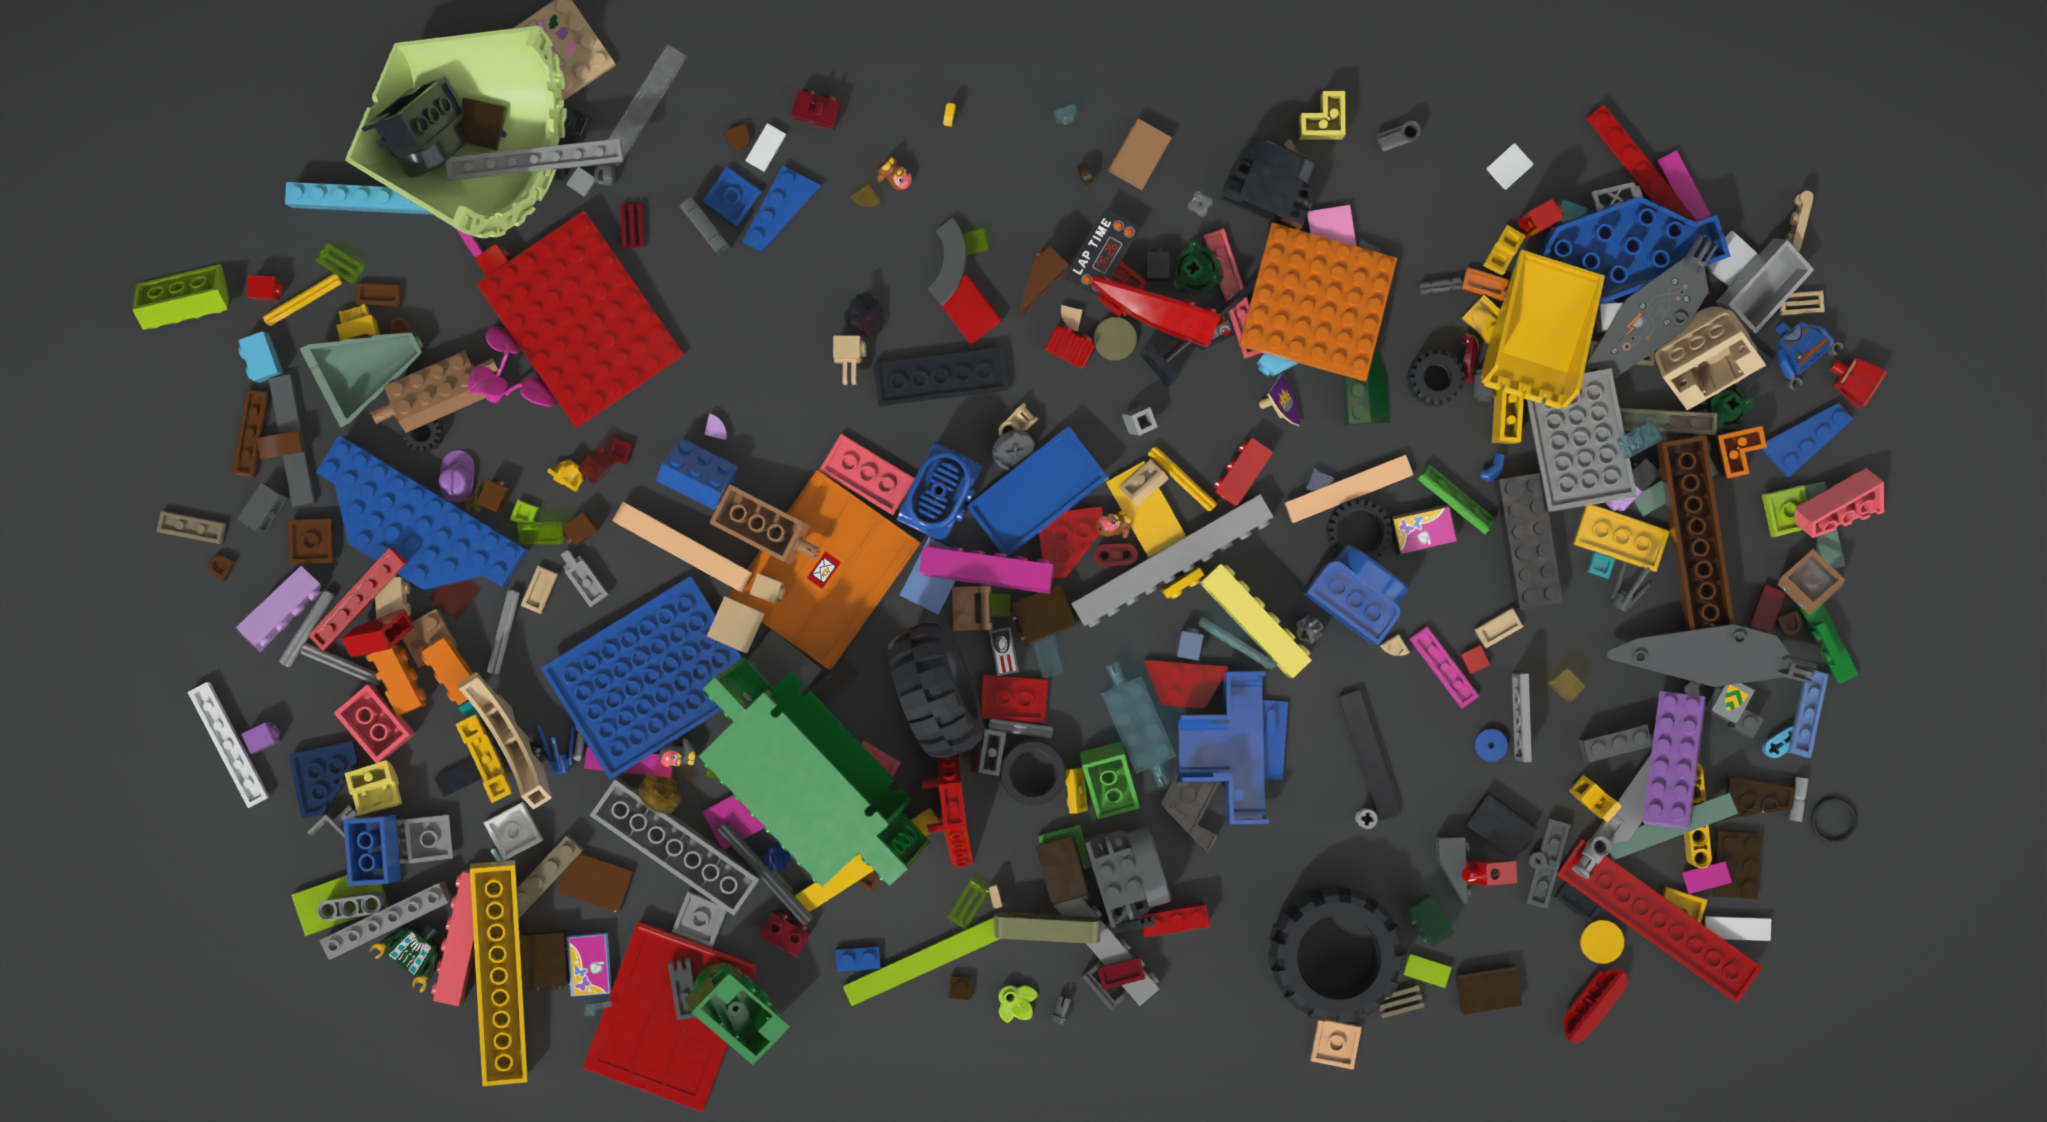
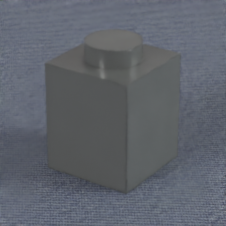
M1744 709L1738 722L1733 723L1730 721L1727 727L1745 737L1754 738L1763 718Z

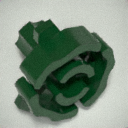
M1198 241L1189 242L1188 249L1184 250L1177 257L1182 263H1176L1173 266L1175 279L1172 285L1175 289L1183 288L1197 295L1200 290L1190 288L1188 284L1200 286L1210 280L1206 287L1201 288V291L1204 293H1209L1217 284L1221 285L1224 278L1221 274V261L1217 258L1213 259L1216 265V269L1213 272V265L1210 259L1201 254L1207 253L1214 258L1215 252L1200 247ZM1195 265L1198 266L1199 271L1193 272V267Z
M1731 385L1726 390H1722L1712 396L1709 411L1710 413H1717V433L1721 430L1734 429L1736 424L1744 422L1748 410L1755 408L1754 399L1747 398L1740 387L1728 390L1733 387ZM1707 399L1699 403V407H1705ZM1735 420L1734 423H1732V424H1729V425H1725V424H1724V422H1730V421Z

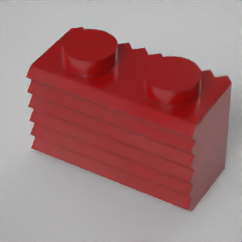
M1064 324L1061 327L1056 325L1044 350L1083 370L1095 347V344L1092 343L1093 339L1083 334L1080 337L1073 334L1074 330Z

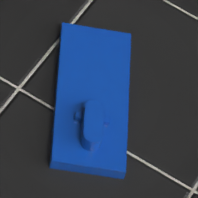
M1262 700L1264 779L1283 780L1288 702Z

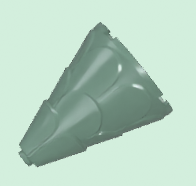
M411 332L308 344L299 349L341 428L349 424L372 400H375L384 390L385 385L390 384L393 380H397L422 353L421 348L424 346L419 336L414 337Z

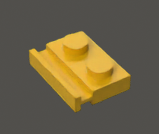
M1483 295L1462 319L1489 344L1500 309Z

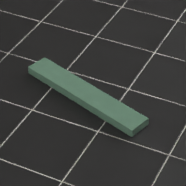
M1730 792L1692 806L1689 830L1647 824L1639 826L1628 841L1612 844L1610 850L1612 860L1738 814Z

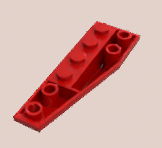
M1093 276L1091 286L1105 298L1141 322L1166 334L1207 348L1210 345L1221 316L1216 313L1215 309L1210 307L1202 309L1197 307L1196 303L1183 300L1182 302L1133 288L1125 283H1115L1104 276Z

